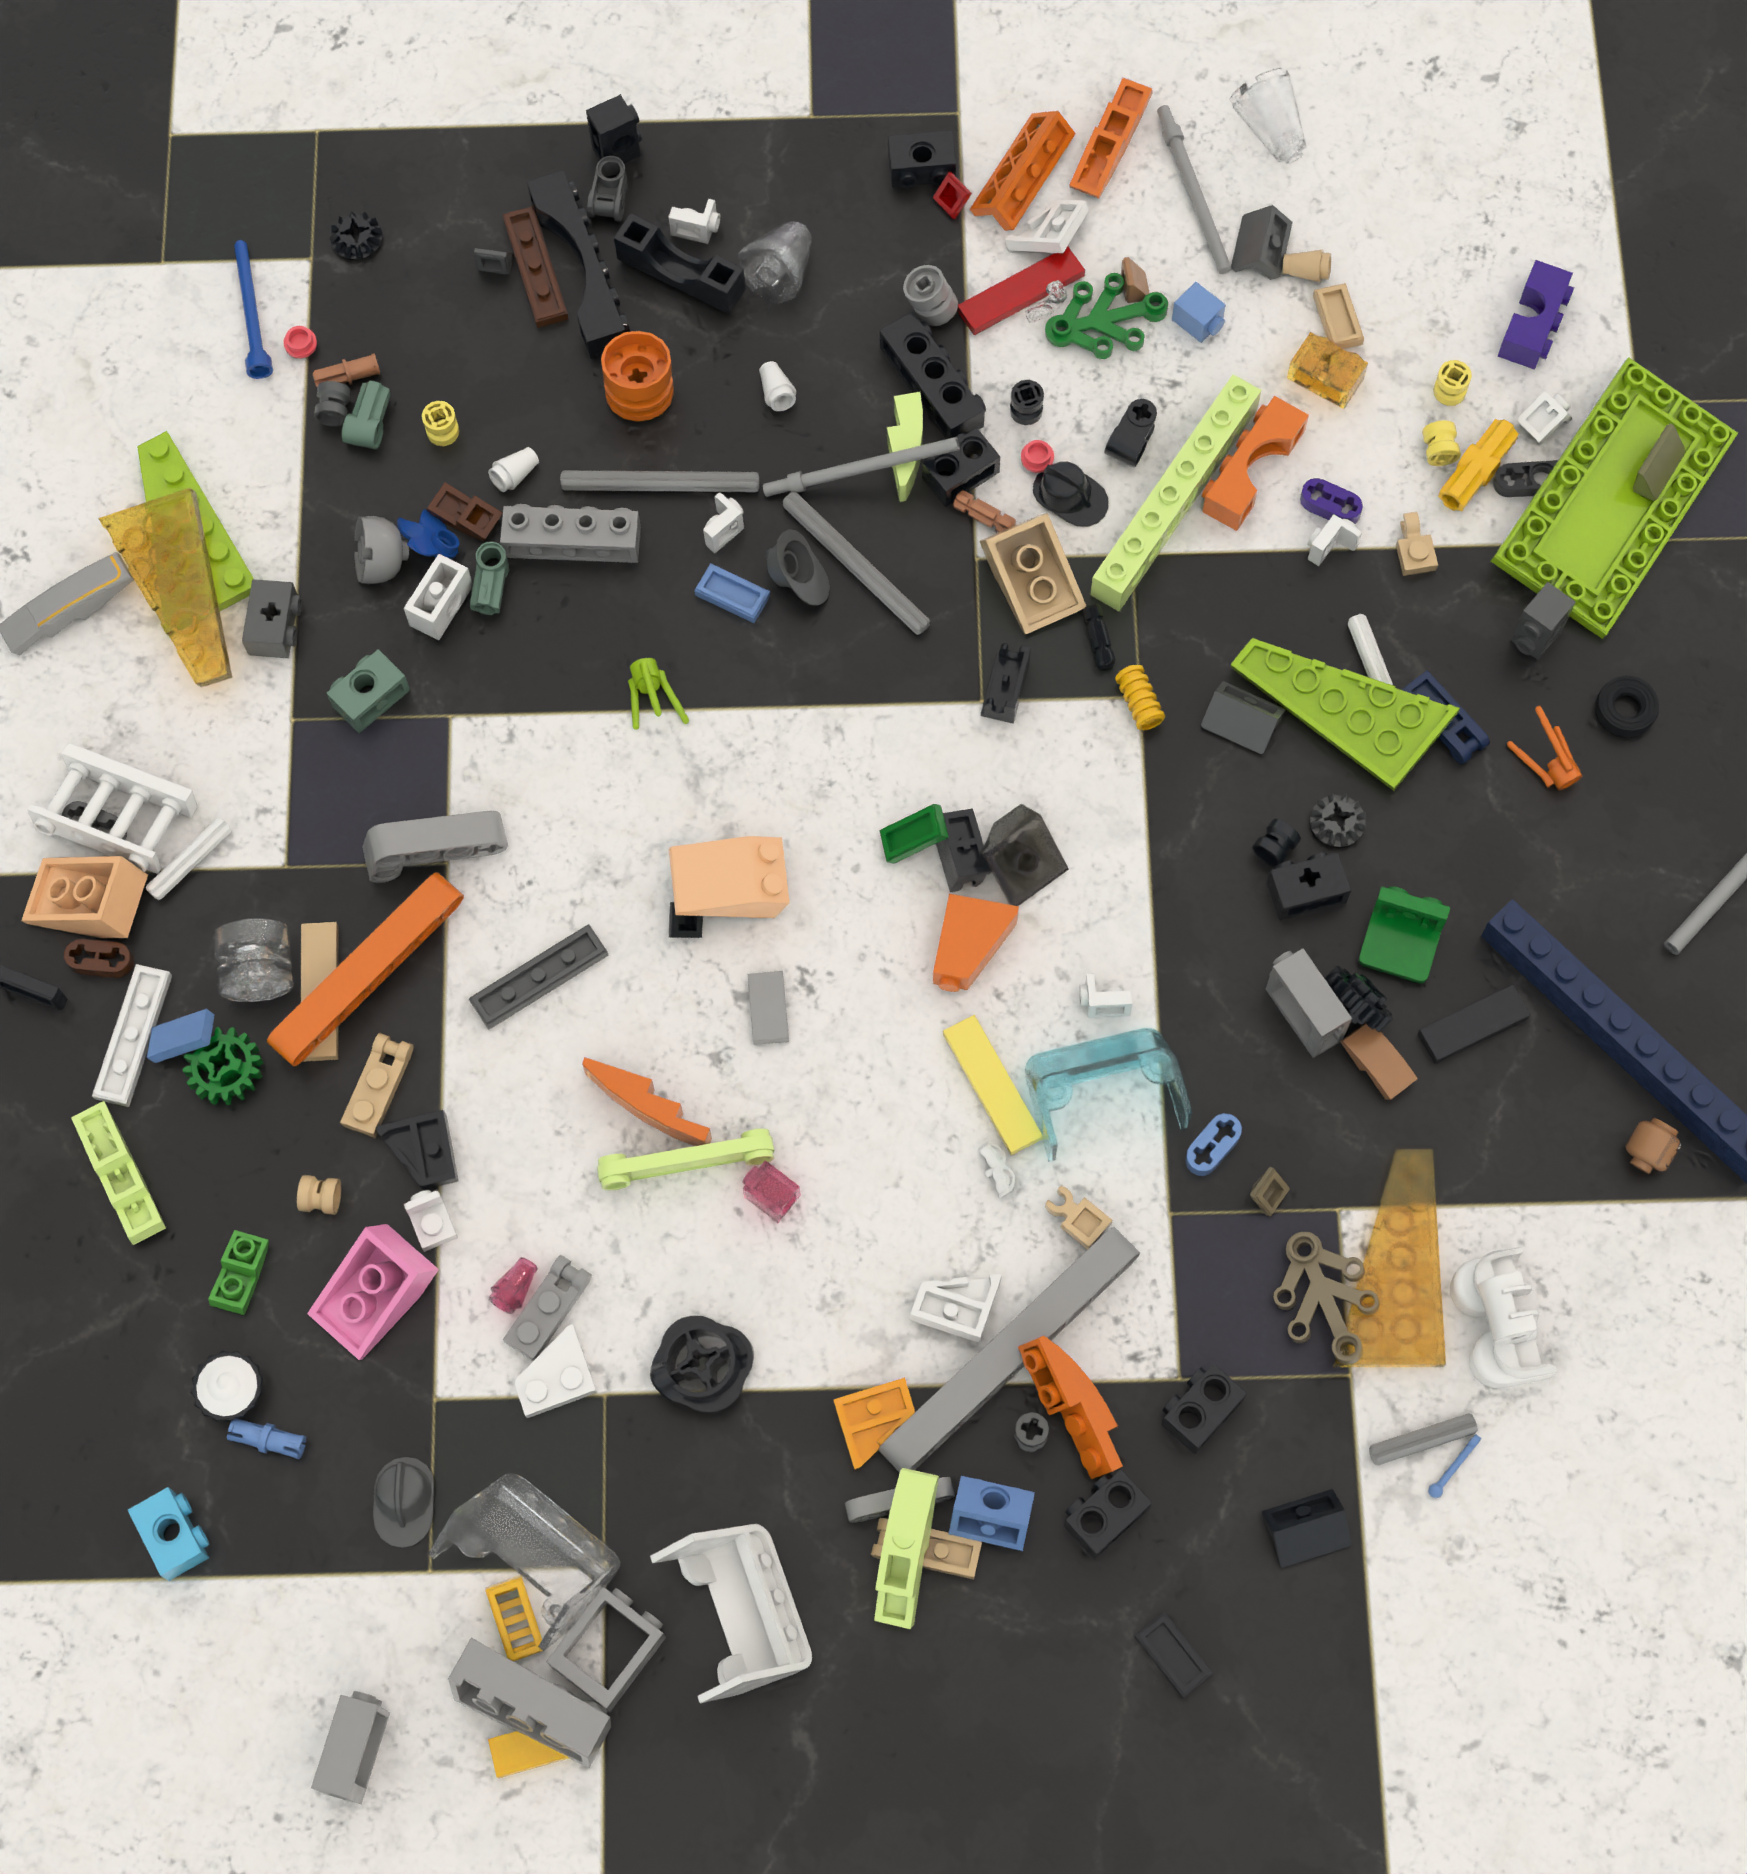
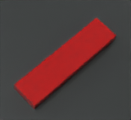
M1067 246L1063 253H1053L958 304L957 312L973 335H976L1084 277L1085 269Z

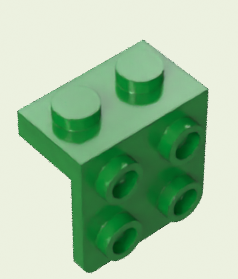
M1381 886L1358 959L1359 963L1364 967L1413 982H1426L1450 907L1443 905L1436 898H1419L1409 895L1406 890L1399 887L1385 888Z

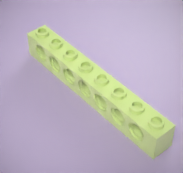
M1232 374L1094 574L1090 594L1092 597L1117 611L1121 610L1256 413L1261 389Z

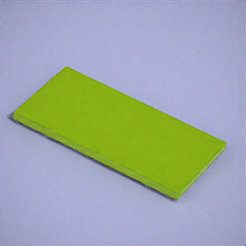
M1628 357L1491 559V562L1537 594L1549 582L1576 601L1570 617L1603 639L1616 622L1738 432ZM1670 423L1675 426L1685 448V454L1658 499L1652 501L1633 492V486L1638 471L1666 425Z

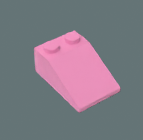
M388 1224L365 1227L307 1314L358 1360H362L421 1297L439 1269Z

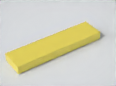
M975 1015L943 1030V1036L1010 1155L1043 1140L1042 1133Z

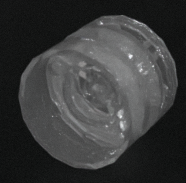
M246 919L225 924L215 930L213 943L215 958L221 963L216 969V975L219 978L217 983L218 993L221 997L239 1002H257L283 996L292 990L294 978L291 974L293 969L290 959L286 958L291 951L289 929L286 924L271 919Z

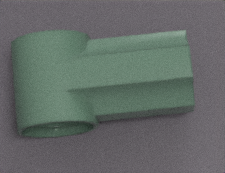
M375 381L362 383L353 413L347 414L343 423L342 441L344 443L378 449L383 436V418L391 397L389 388Z
M486 542L476 551L477 565L470 609L480 614L493 615L500 613L505 578L509 573V563L506 552L499 543ZM491 558L500 559V562L495 566L485 565Z

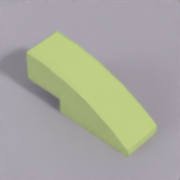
M920 392L894 396V415L897 426L887 427L889 453L923 445V408ZM920 460L892 466L900 502L906 501L911 492L920 466Z

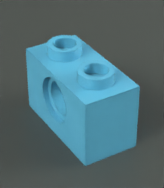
M167 1487L128 1509L160 1576L170 1581L209 1559L205 1547L209 1545V1541L199 1525L193 1527L188 1517L193 1511L183 1493L177 1495V1493ZM178 1523L180 1526L178 1536L172 1541H165L164 1532L166 1528L171 1524Z

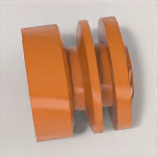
M631 331L614 337L605 346L601 357L607 404L614 413L623 419L632 421L651 420L663 414L671 405L674 395L670 350L662 339L648 332Z

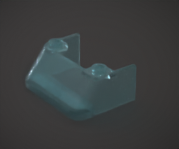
M1141 1028L1037 1053L1029 1058L1025 1067V1078L1038 1126L1043 1135V1144L1048 1162L1056 1159L1058 1147L1049 1112L1062 1109L1068 1105L1073 1093L1072 1084L1141 1068L1144 1077L1151 1083L1168 1085L1180 1129L1188 1128L1192 1109L1179 1064L1167 1042L1157 1030Z

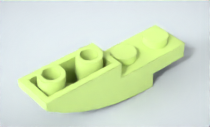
M906 1468L900 1470L875 1588L878 1591L874 1621L911 1629L914 1625L924 1554L929 1547L938 1475Z

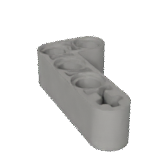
M482 811L379 824L368 830L362 849L369 880L374 883H384L399 877L403 866L495 855L506 850L508 843L501 814L498 811Z

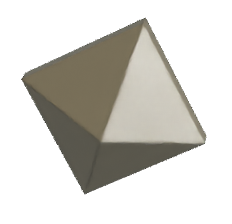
M1269 1167L1252 1186L1250 1196L1265 1215L1271 1217L1290 1188L1276 1170Z

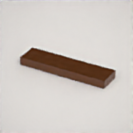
M531 206L502 214L537 328L568 320V313L534 207Z

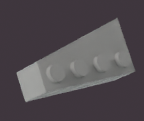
M473 1638L469 1640L448 1678L455 1701L554 1749L588 1768L593 1763L611 1728L610 1716L607 1715L608 1711L603 1706L587 1700V1702L573 1696L574 1694L564 1686L550 1683L533 1671L522 1667Z

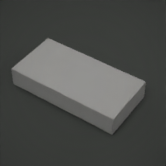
M783 971L747 974L753 1044L789 1042Z

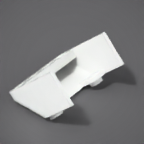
M750 1524L692 1533L650 1556L652 1563L678 1559L682 1575L685 1579L696 1586L708 1585L732 1656L722 1659L718 1664L717 1673L720 1685L698 1695L700 1703L740 1695L796 1674L810 1666L812 1661L811 1648L773 1540L763 1526Z

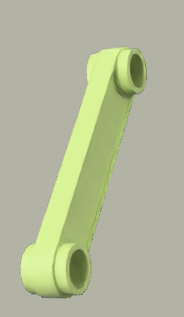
M753 1129L742 1133L739 1139L627 1158L625 1154L606 1155L598 1159L599 1166L597 1171L603 1190H619L628 1187L631 1184L630 1181L741 1161H745L747 1165L765 1164L774 1159V1145L768 1129Z

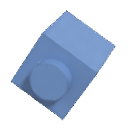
M1195 282L1174 302L1172 321L1202 343L1210 334L1212 336L1216 335L1223 327L1226 304Z

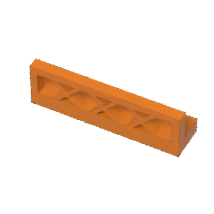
M1059 111L1032 113L971 206L970 211L974 216L993 215L1005 231L1015 229L1076 134Z

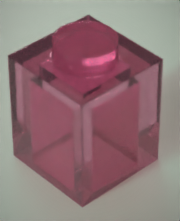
M766 1160L759 1168L754 1166L746 1174L742 1182L745 1185L743 1187L744 1198L777 1223L781 1221L801 1196L800 1186Z

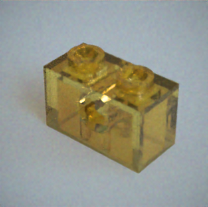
M1310 332L1290 362L1287 379L1345 409L1364 380L1368 362L1364 361L1358 354L1347 352L1334 345L1330 339L1323 336L1319 337Z

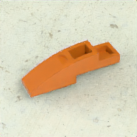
M1044 1335L1018 1346L1024 1366L1029 1371L1037 1388L1040 1401L1045 1406L1048 1415L1061 1412L1065 1421V1427L1072 1436L1080 1454L1081 1462L1090 1478L1094 1479L1123 1467L1107 1432L1118 1425L1104 1399L1085 1372L1068 1354Z

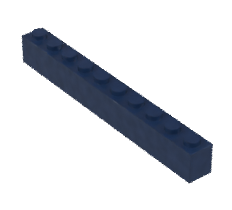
M1512 899L1487 923L1481 937L1747 1183V1115Z

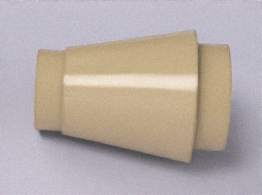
M1323 249L1284 254L1283 274L1320 283L1322 279L1329 280L1331 253H1324Z

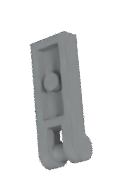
M562 1255L555 1260L550 1272L503 1338L506 1344L532 1361L541 1354L592 1278V1274L586 1270L580 1269L579 1271L571 1266V1261ZM562 1278L571 1282V1286L566 1292L557 1287Z

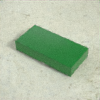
M932 804L879 830L886 862L892 864L949 838L942 807L937 804Z

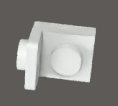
M708 199L704 214L690 208L680 209L672 207L668 217L671 236L708 244L712 232L716 233L718 231L721 218L720 213L716 212L715 200Z
M1544 391L1516 420L1532 437L1542 444L1564 421L1568 424L1572 420V417L1567 412L1571 406L1558 393L1552 397Z
M720 492L714 496L716 510L720 515H714L710 518L703 529L705 544L714 553L719 551L744 529L743 509L733 498L727 499Z
M1087 973L1085 985H1079L1080 1006H1087L1088 1018L1131 1015L1133 1004L1131 990L1123 991L1119 987H1108L1101 992H1096L1094 973Z
M421 1191L410 1198L411 1201L404 1204L424 1252L458 1238L444 1201L438 1191Z

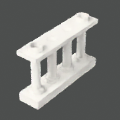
M68 742L61 754L69 773L47 809L33 804L29 805L27 810L33 826L45 835L56 834L107 855L122 856L143 872L148 870L159 874L162 868L154 849L174 815L182 814L192 818L197 809L193 791ZM89 778L99 782V787L78 821L60 815L81 779ZM120 790L130 794L131 797L109 834L91 827L112 791ZM151 802L161 806V811L140 846L122 839L143 803Z

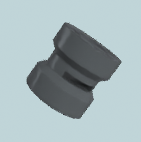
M336 381L320 383L317 387L316 396L319 403L316 404L314 410L315 420L327 426H342L348 414L346 404L350 401V388Z

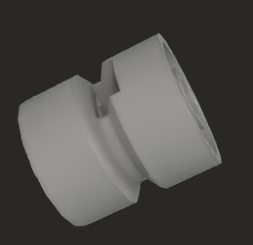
M922 265L913 269L907 275L903 290L921 321L924 320L930 326H940L954 317L958 309V300L941 270L936 266Z

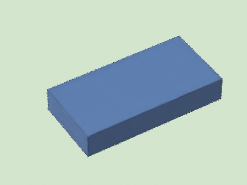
M711 563L694 590L695 596L754 624L770 598V591Z
M204 1009L152 1027L147 1058L154 1063H158L210 1045L215 1014L208 1009Z

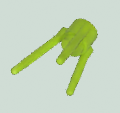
M641 658L633 662L630 666L632 678L628 680L631 691L633 729H639L638 690L649 695L655 715L658 717L662 715L656 694L660 684L682 722L688 724L689 718L669 685L664 670L658 669L656 660L653 658Z

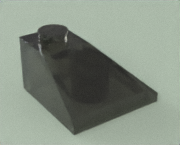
M1023 804L1018 805L993 823L981 852L1009 905L1019 906L1069 870L1041 814Z

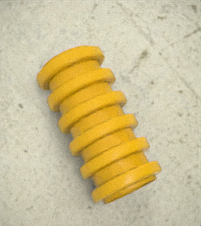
M1130 665L1122 669L1116 675L1115 680L1117 684H1120L1119 689L1121 693H1124L1123 698L1128 703V709L1132 712L1131 715L1133 720L1136 721L1137 729L1149 730L1155 728L1162 723L1166 716L1160 710L1161 705L1156 701L1157 696L1152 692V685L1148 683L1149 679L1144 674L1143 666Z

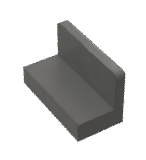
M1273 205L1244 214L1232 259V270L1239 272L1255 267L1270 280L1281 277L1284 254H1286L1293 222Z
M1223 681L1214 692L1201 726L1252 751L1263 754L1274 729L1280 723L1286 709Z

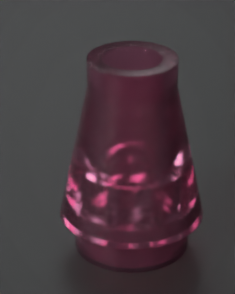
M520 1257L516 1264L491 1287L490 1302L498 1309L509 1314H513L516 1309L522 1308L532 1279L538 1270L537 1266L530 1260Z

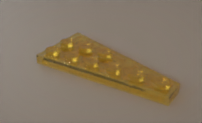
M187 488L98 518L111 536L116 550L124 558L129 572L149 606L157 614L165 633L169 635L177 648L176 652L195 684L202 688L232 678L196 492L191 488Z
M1396 1149L1363 1260L1365 1274L1361 1280L1357 1281L1355 1288L1360 1291L1371 1290L1375 1292L1380 1306L1376 1313L1365 1315L1360 1312L1358 1306L1351 1304L1345 1325L1348 1332L1356 1334L1361 1340L1363 1354L1356 1363L1349 1365L1343 1364L1335 1358L1333 1367H1444L1446 1365L1433 1149ZM1366 1297L1362 1300L1361 1305L1364 1308H1370L1374 1305L1375 1300L1372 1297ZM1350 1344L1345 1345L1341 1353L1345 1356H1350L1355 1352V1347Z

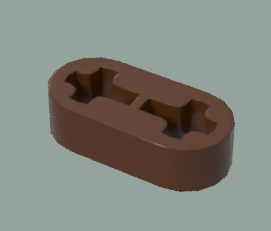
M77 939L70 942L64 951L66 964L72 971L81 975L120 978L126 976L134 966V958L125 945L118 942ZM82 950H85L90 957L95 958H83L81 964H79L74 956L81 955ZM117 953L124 959V961L117 962L116 967H113L108 960H103L104 958L115 959Z

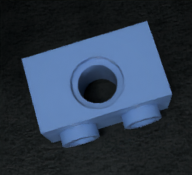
M961 1476L949 1534L1023 1551L1035 1492Z

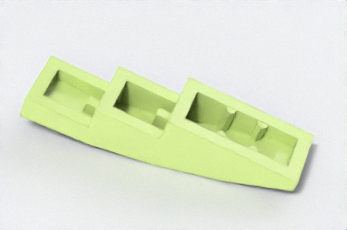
M102 1101L71 1117L92 1166L100 1177L108 1198L116 1210L130 1242L135 1245L166 1229L154 1200L106 1103Z

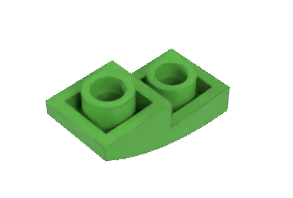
M234 1230L221 1259L222 1269L208 1298L210 1306L245 1315L264 1264L269 1239Z

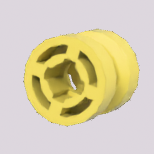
M1450 360L1440 367L1433 392L1435 398L1441 404L1455 406L1464 400L1472 378L1470 368L1458 360Z
M435 401L424 408L422 420L430 442L437 446H447L455 442L459 436V426L453 407L445 401Z
M1447 420L1436 421L1423 428V440L1428 444L1426 457L1430 465L1445 466L1456 462L1460 458V448L1454 440L1457 436L1456 425L1453 422Z

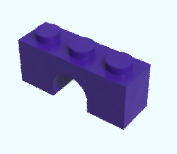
M1535 260L1519 304L1532 308L1538 315L1525 317L1516 313L1513 314L1497 357L1534 370L1539 358L1546 360L1553 340L1547 338L1550 331L1557 333L1564 315L1558 312L1561 304L1568 306L1575 288L1569 286L1573 272Z

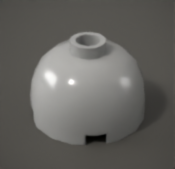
M376 516L357 518L354 541H358V552H354L358 582L376 584L394 578L400 571L402 561L408 560V541L402 540L399 529L393 522L385 518Z

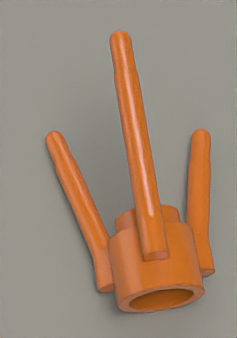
M1537 706L1535 711L1558 756L1547 764L1549 768L1548 773L1512 741L1507 742V747L1542 778L1547 788L1555 784L1558 791H1561L1579 781L1583 775L1572 757L1560 727L1555 726L1552 728L1542 707Z

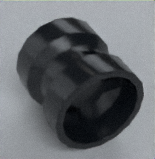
M1021 380L1012 388L1010 414L1017 423L1032 425L1042 417L1044 391L1040 384L1033 380Z
M1273 819L1267 826L1266 835L1259 837L1252 846L1257 857L1272 867L1285 862L1287 852L1295 849L1301 841L1299 833L1291 825L1280 819Z

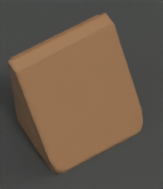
M1125 257L1122 260L1121 276L1124 278L1123 291L1125 301L1127 303L1143 301L1144 297L1149 294L1146 274L1133 260Z

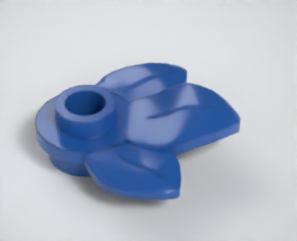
M426 509L422 511L419 523L400 517L397 519L400 533L406 539H409L407 545L415 552L429 557H437L440 554L451 560L458 554L459 540L456 535L447 530L446 525Z

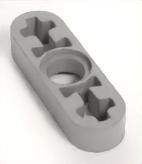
M950 1477L938 1479L935 1504L955 1497ZM895 1489L847 1501L845 1507L849 1522H862L889 1515Z

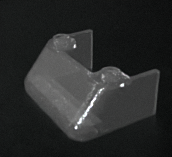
M512 1473L503 1475L455 1509L428 1553L434 1559L453 1544L468 1557L482 1558L493 1551L548 1598L541 1607V1613L550 1628L538 1646L543 1651L573 1627L602 1587L606 1588L620 1568V1560L615 1552L528 1480Z

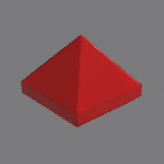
M948 172L932 198L952 219H956L972 193L952 172Z

